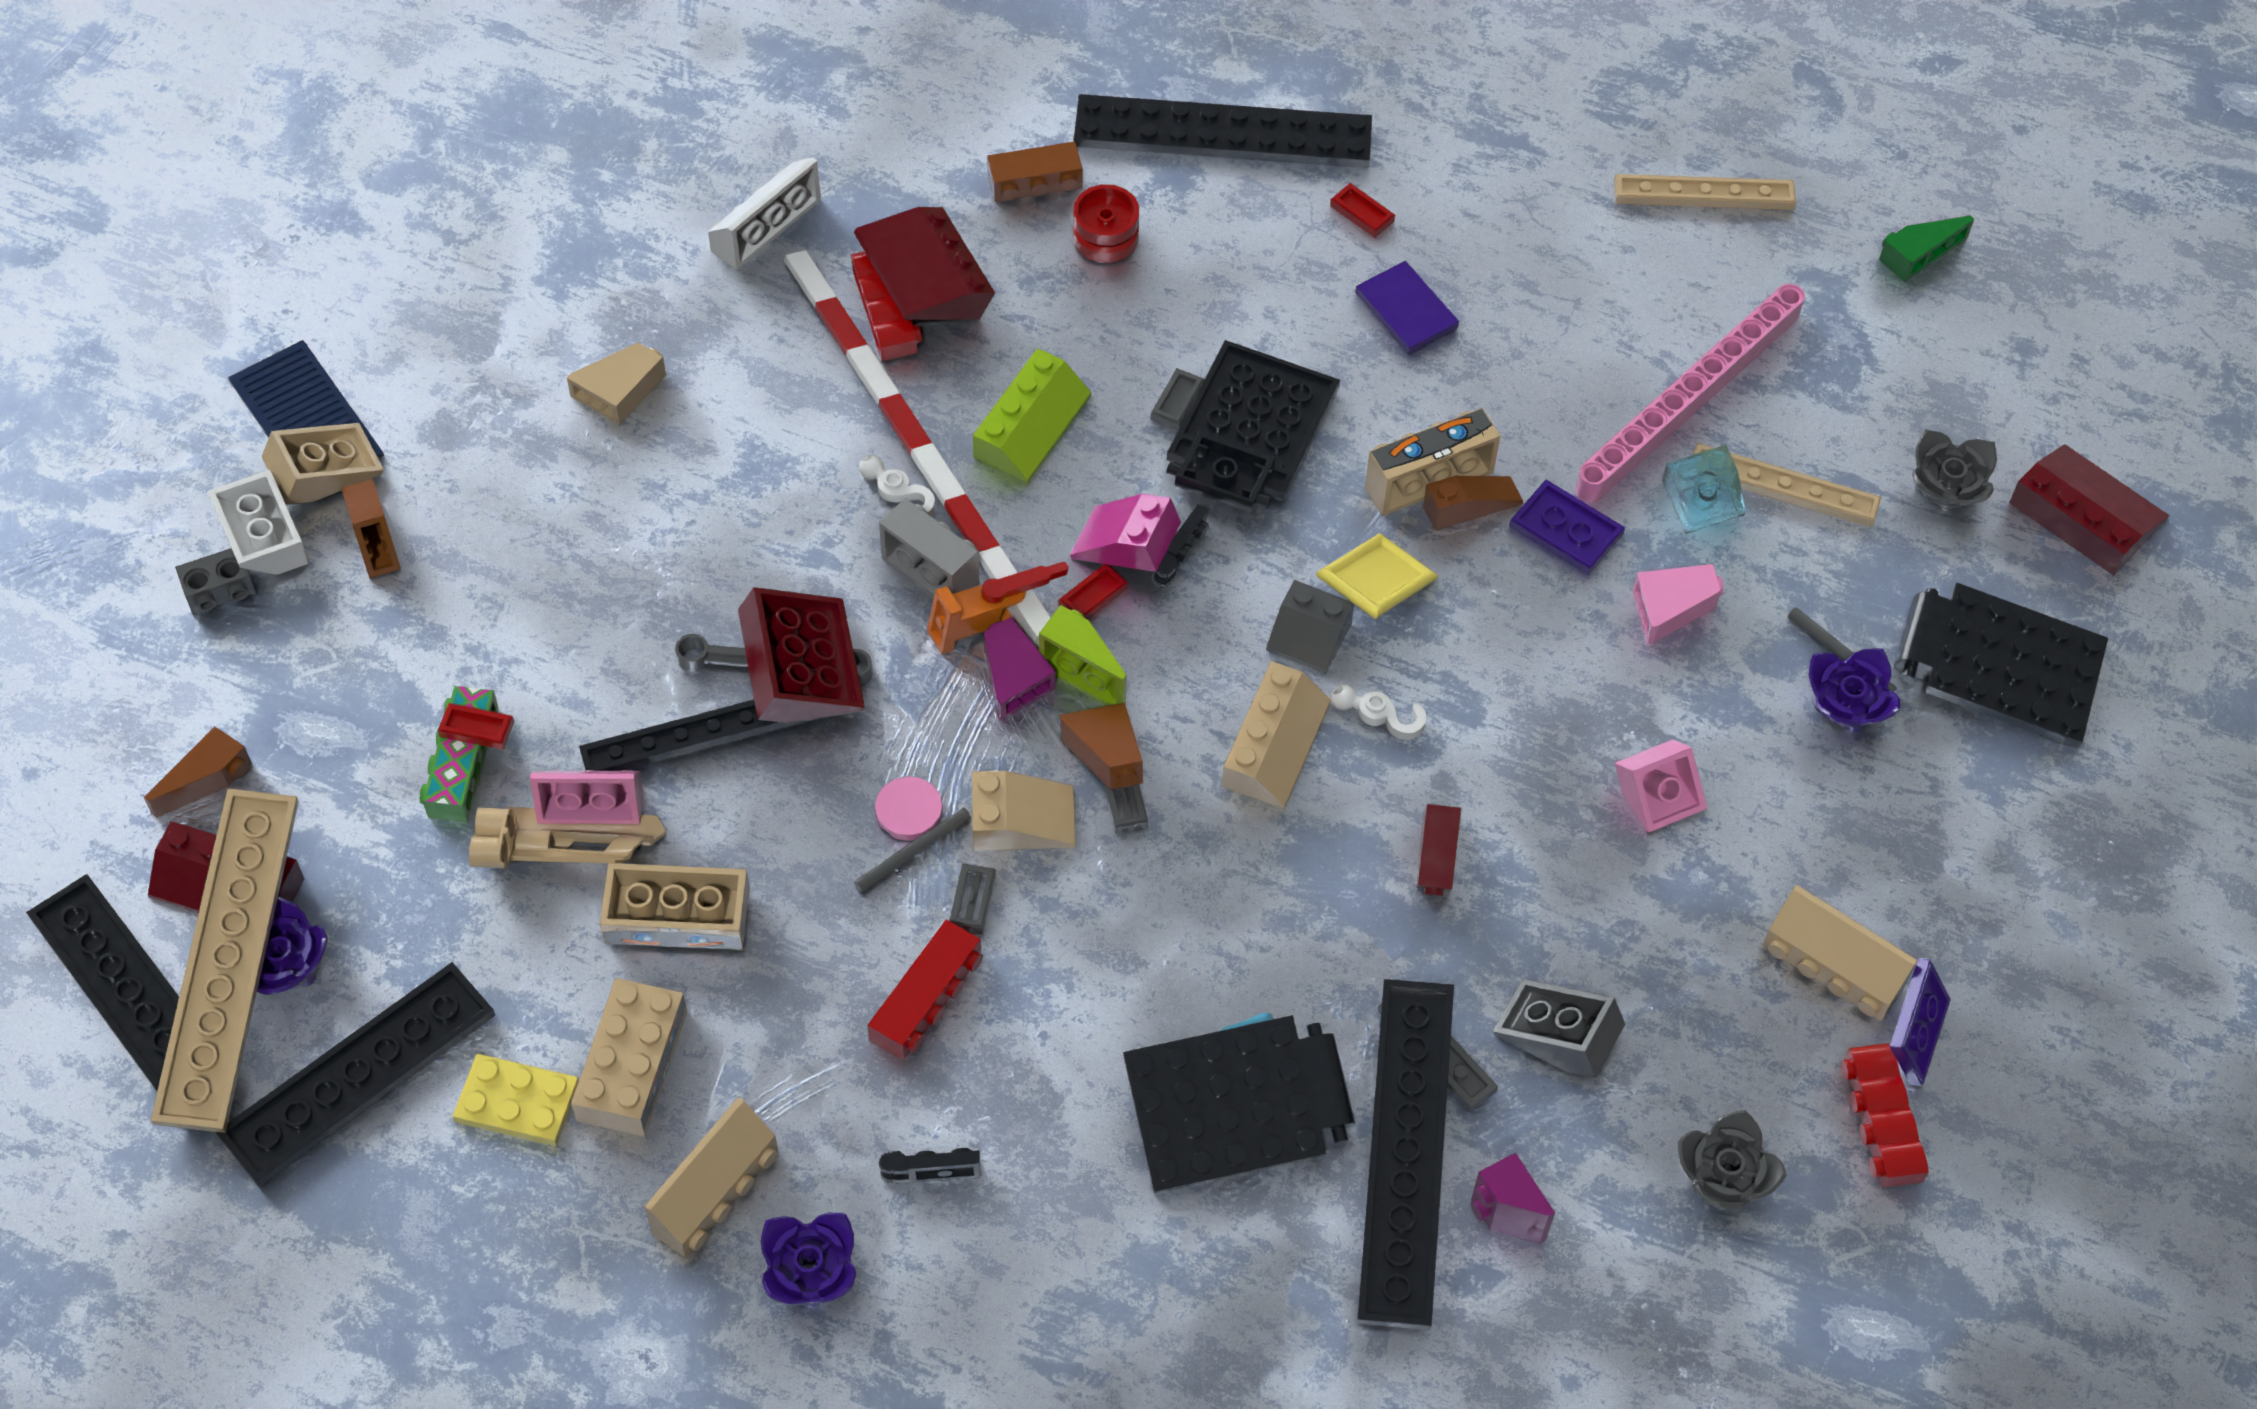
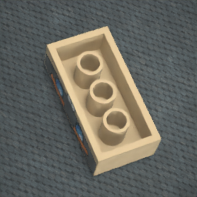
M1480 408L1472 412L1466 411L1444 423H1435L1430 428L1418 433H1409L1392 443L1378 445L1369 451L1365 490L1381 516H1385L1423 501L1426 484L1456 475L1487 476L1494 473L1501 435L1484 409Z
M608 863L599 924L604 944L743 950L750 893L747 869Z
M615 978L571 1103L577 1122L643 1137L646 1136L687 1014V1007L682 992Z

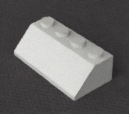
M812 157L792 162L785 169L780 170L766 185L759 187L744 203L737 205L722 221L715 223L711 230L708 231L711 252L738 270L821 201L817 160Z

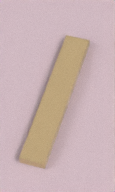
M1615 174L1614 178L1615 204L1794 210L1796 205L1794 180Z
M1699 443L1696 445L1688 469V474L1868 527H1873L1881 496Z

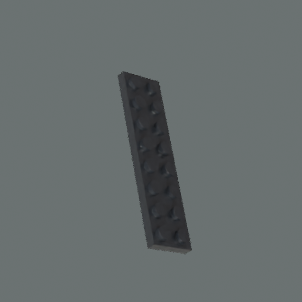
M85 874L26 913L157 1092L179 996L89 875Z
M451 962L229 1121L226 1133L216 1132V1134L255 1184L261 1187L495 1016L494 1009L455 964Z

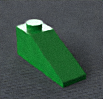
M1969 215L1908 225L1897 233L1891 232L1882 242L1883 249L1879 260L1906 282L1966 240L1972 228L1974 218Z

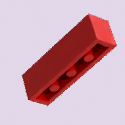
M946 919L868 1023L869 1041L903 1061L911 1051L915 1053L922 1045L925 1038L924 1033L930 1025L935 1026L941 1019L947 1001L950 998L955 999L960 993L966 975L969 971L975 972L983 959L981 939Z

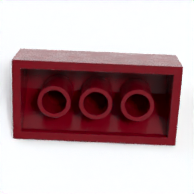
M170 821L155 849L148 897L199 913L217 835ZM287 856L278 897L293 902L305 879L297 859Z

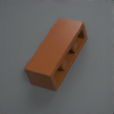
M1075 141L987 155L988 179L995 202L1011 201L1018 198L1041 196L1083 188V168Z

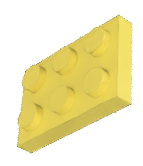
M477 1053L452 1117L455 1123L557 1147L572 1106L571 1103L579 1079L576 1076Z

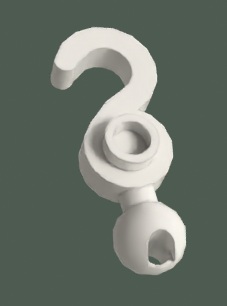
M868 455L860 461L859 471L861 475L868 480L876 479L878 481V492L882 499L888 502H901L904 498L909 501L920 500L924 503L922 507L926 509L930 516L934 514L935 498L930 489L922 485H909L908 476L901 470L890 469L885 471L883 462L875 455Z
M1344 684L1337 686L1332 691L1331 700L1334 707L1345 711L1352 707L1358 709L1359 717L1364 723L1371 726H1379L1386 723L1388 731L1398 739H1415L1424 731L1427 716L1424 708L1419 703H1415L1412 708V716L1415 722L1405 725L1399 722L1394 705L1390 698L1382 692L1372 691L1361 697L1356 695L1354 688Z

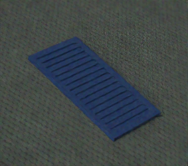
M304 340L227 377L268 438L271 431L360 423L377 458L379 459L384 456L379 445Z

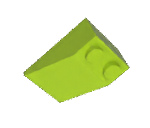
M1060 605L1039 632V652L1055 670L1056 678L1106 706L1121 703L1126 705L1127 674L1089 620L1080 612L1069 610Z

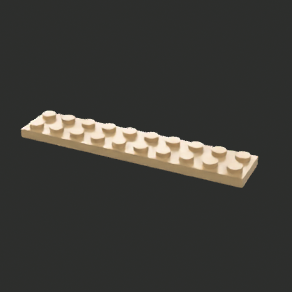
M227 788L152 1112L151 1122L153 1125L226 1133L299 804L297 796Z

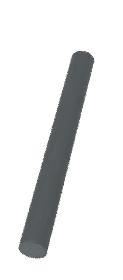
M1795 607L1791 610L1788 617L1841 660H1847L1853 654L1850 649L1800 609ZM1889 682V691L1895 692L1897 687Z
M961 808L854 881L855 887L862 893L971 819L969 812L966 808Z

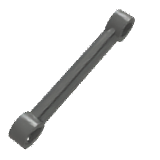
M698 634L684 635L675 645L678 665L688 672L700 671L708 664L748 668L745 648L708 645L705 638ZM696 647L704 651L699 657L694 659L684 657L688 651L695 650ZM853 649L856 665L860 662L867 666L863 672L858 673L860 685L864 686L871 680L873 674L871 657L861 649Z

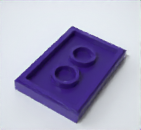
M1406 260L1356 286L1355 293L1408 354L1448 334L1459 326V320Z
M1547 479L1544 480L1512 517L1509 527L1587 575H1590L1625 531L1624 526Z
M1918 958L1890 1043V1048L1908 1082L1914 1086H1922L1925 1082L1951 1000L1930 959Z

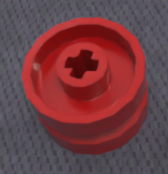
M1100 184L1086 189L1077 197L1073 211V242L1078 252L1087 259L1098 263H1114L1124 260L1134 252L1139 241V204L1133 194L1125 188L1116 185Z

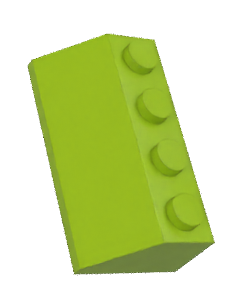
M1037 348L973 434V457L1028 484L1091 397V391L1065 360Z

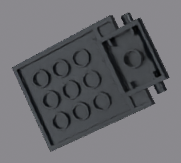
M1225 340L1167 451L1166 460L1170 461L1166 473L1176 476L1175 486L1251 514L1254 513L1257 506L1268 509L1272 498L1284 502L1338 392L1340 379Z
M1957 582L1951 600L1939 596V592L1934 588H1927L1925 592L1917 593L1913 597L1894 663V669L1902 672L1901 680L1903 682L1913 683L1915 677L1928 681L1925 691L1927 694L2076 749L2080 747L2083 743L2108 637Z
M1291 1015L1123 1052L1154 1194L1323 1157L1326 1155V1150L1321 1133L1332 1131L1335 1144L1348 1141L1346 1127L1355 1125V1120L1334 1034H1323L1321 1025L1318 1022L1306 1026L1309 1037L1299 1039L1294 1017Z

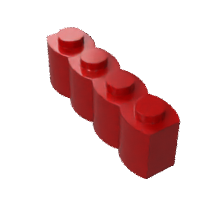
M865 251L851 254L853 275L881 361L917 354V343H922L918 324L913 325L911 320L904 319Z
M1890 1043L1849 1048L1844 1060L1841 1061V1071L1844 1080L1849 1081L1853 1092L1850 1094L1852 1110L1854 1113L1859 1114L1863 1123L1860 1125L1859 1132L1862 1144L1864 1146L1868 1145L1872 1155L1869 1158V1169L1872 1177L1877 1178L1881 1188L1923 1183L1929 1173L1928 1163L1923 1146L1919 1140L1914 1115L1909 1107L1907 1091L1900 1076L1898 1062L1890 1048Z

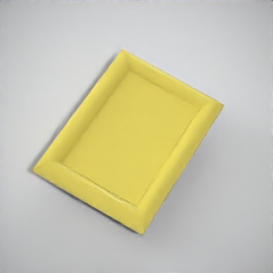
M1381 533L1316 573L1318 578L1374 619H1377L1438 578L1435 572Z

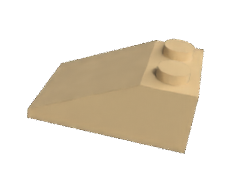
M360 423L271 431L261 456L267 469L271 471L286 505L320 500L342 491L341 488L364 482L381 475L384 471Z
M1009 771L972 772L974 851L1075 848L1073 786Z

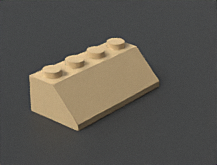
M1273 661L1270 662L1223 766V788L1285 809L1331 704V699L1302 671Z
M1798 885L1790 893L1769 928L1762 945L1774 957L1789 962L1798 968L1804 976L1814 978L1828 987L1829 991L1834 995L1844 997L1858 1006L1861 1012L1871 1017L1874 1016L1880 1021L1884 1019L1903 992L1918 961Z
M740 1097L734 1101L644 1206L652 1235L685 1259L693 1250L698 1251L705 1244L709 1235L708 1232L716 1223H722L728 1217L734 1201L739 1195L744 1196L750 1191L755 1182L756 1175L762 1168H769L777 1157L778 1147L775 1134Z

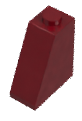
M1427 804L1424 808L1416 888L1424 889V895L1444 897V891L1450 892L1452 890L1461 808Z

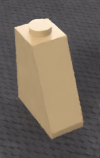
M638 342L571 373L567 377L570 396L620 425L666 376L664 359L656 349L647 348Z

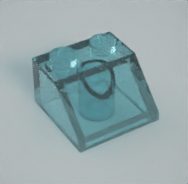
M1726 445L1666 463L1662 481L1685 534L1745 516L1746 511L1738 470Z

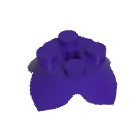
M1883 648L1862 649L1854 652L1844 661L1840 660L1835 654L1827 652L1812 655L1808 676L1815 695V708L1830 722L1844 727L1848 731L1857 732L1863 726L1882 722L1899 712L1900 698L1895 692L1888 689L1892 676L1891 665Z
M281 897L277 899L257 989L258 993L264 995L279 994L312 985L316 979V971L319 968L328 942V936L324 928L319 925L311 926L305 913L296 904Z
M827 1212L818 1215L808 1224H804L795 1217L788 1216L776 1217L765 1221L760 1243L762 1254L767 1263V1270L763 1273L762 1284L769 1298L787 1305L805 1304L806 1306L814 1307L819 1303L832 1302L846 1295L852 1289L856 1278V1268L851 1262L854 1248V1232L846 1214ZM813 1260H816V1266L813 1268H803V1261L811 1263Z

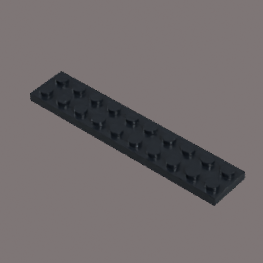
M1079 94L1073 141H1075L1076 147L1369 168L1372 115Z
M1384 979L1357 1324L1431 1330L1454 998V985Z

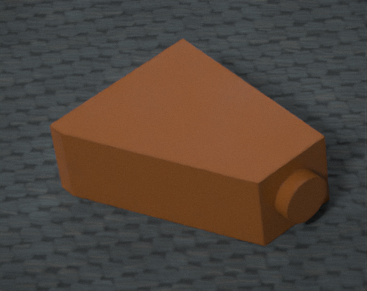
M373 479L341 488L369 579L401 570Z
M1125 703L1060 715L1062 742L1109 789L1143 784V761Z

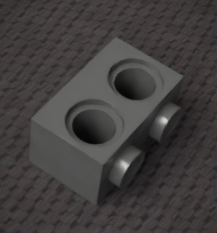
M231 548L175 567L185 598L193 615L207 612L215 607L233 601H240L247 596L256 594L248 569L239 567Z

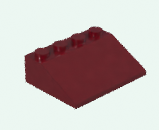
M915 207L857 227L853 232L905 320H980L995 295V291L943 207Z
M2066 444L2039 460L2018 481L2009 501L2015 508L2113 576L2170 516Z
M753 587L738 608L758 720L791 723L863 711L865 705L843 598Z

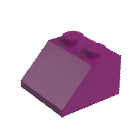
M1517 1153L1478 1172L1470 1202L1471 1209L1479 1221L1484 1220L1488 1228L1495 1232L1538 1244L1546 1241L1555 1212Z

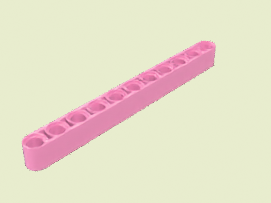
M1785 284L1778 288L1588 459L1580 468L1575 490L1577 496L1589 503L1597 502L1797 321L1805 298L1804 291L1794 284Z

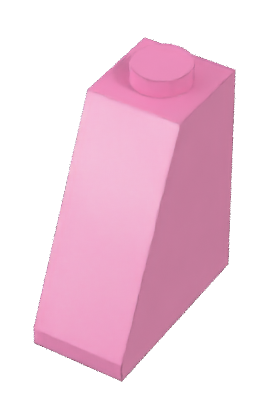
M1713 564L1637 572L1633 594L1646 643L1653 644L1716 608L1718 598L1723 594V581L1720 576H1716Z

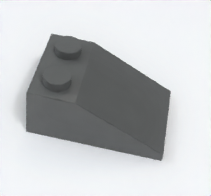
M1522 979L1492 1032L1494 1036L1566 1072L1597 1078L1621 1034L1625 1022L1614 997Z

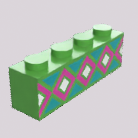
M454 686L451 698H447L445 701L444 713L448 703L492 712H498L499 707L494 690ZM437 729V750L435 755H431L428 761L429 778L427 784H423L421 787L420 803L424 805L428 818L468 822L488 747L441 738Z

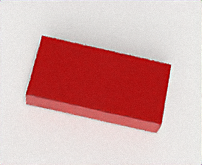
M1349 183L1330 200V207L1374 238L1395 222L1394 213L1352 183Z
M1104 564L1059 598L1058 606L1062 605L1069 610H1076L1088 620L1128 589V582L1108 564Z
M448 703L438 728V734L441 738L504 750L514 724V718L512 715Z

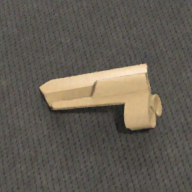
M479 807L475 817V836H472L469 846L470 867L506 869L511 861L623 863L631 858L638 846H651L666 835V831L657 815H641L640 824H537L535 808L508 807L507 809ZM573 842L609 844L605 851L567 849Z

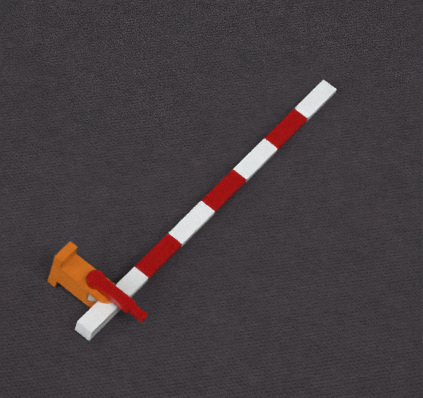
M803 250L785 255L784 262L963 537L971 541L977 548L979 562L991 578L982 585L954 594L951 593L947 586L935 590L927 632L942 655L952 652L955 641L987 631L995 622H1002L1009 617L1013 618L1034 646L1039 648V632L1051 617L1032 589L1047 585L1050 580L1066 576L1069 566L1066 562H1060L1047 567L1041 565L1019 573L1016 571L808 252Z

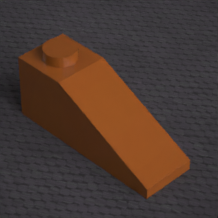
M1456 475L1426 484L1423 508L1435 531L1522 505L1523 499L1511 476Z
M214 726L143 798L151 814L157 818L229 787L236 779L241 778L247 772L252 762L244 745Z

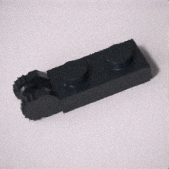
M1200 504L1195 506L1173 537L1157 572H1154L1152 578L1154 585L1160 587V589H1165V587H1168L1173 582L1179 561L1183 564L1187 561L1193 550L1191 545L1194 540H1201L1208 530L1209 523L1206 520L1209 509Z
M957 1148L949 1153L920 1151L910 1156H905L900 1151H893L892 1153L888 1152L881 1155L878 1162L881 1178L884 1179V1182L886 1181L891 1184L893 1182L897 1184L975 1179L982 1176L979 1150L972 1151L969 1148Z

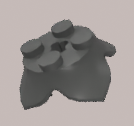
M1924 430L1916 445V469L1913 470L1912 474L1915 483L1919 486L1924 496L1945 512L1951 511L1954 508L1983 502L1990 498L1994 488L1993 484L1988 482L1995 470L1997 462L1995 442L1972 439L1960 445H1954L1947 435L1938 431Z
M1746 1110L1724 1115L1715 1122L1708 1133L1698 1130L1690 1131L1678 1141L1677 1150L1680 1164L1693 1182L1692 1188L1694 1192L1700 1195L1707 1203L1719 1209L1737 1210L1744 1207L1750 1201L1763 1198L1773 1193L1787 1176L1782 1161L1775 1154L1767 1153L1763 1150L1760 1127ZM1725 1163L1733 1166L1732 1172L1723 1168Z

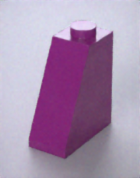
M1012 617L1002 622H995L984 632V651L997 717L1001 721L1056 689L1055 670Z

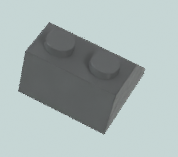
M1294 580L1280 606L1266 650L1326 674L1352 625L1354 604Z

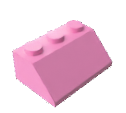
M553 770L536 771L530 774L537 824H640L643 798L640 771Z

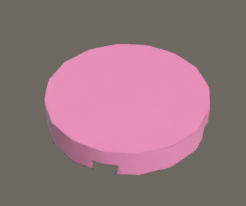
M907 776L894 779L886 784L877 795L875 814L878 825L889 832V835L895 839L915 840L941 822L943 805L940 793L931 783L922 778Z

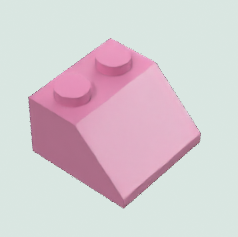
M1672 739L1615 763L1622 793L1646 832L1650 833L1707 809L1692 747Z

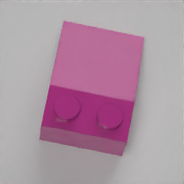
M1138 494L1095 506L1070 553L1071 559L1157 572L1181 524L1171 498Z

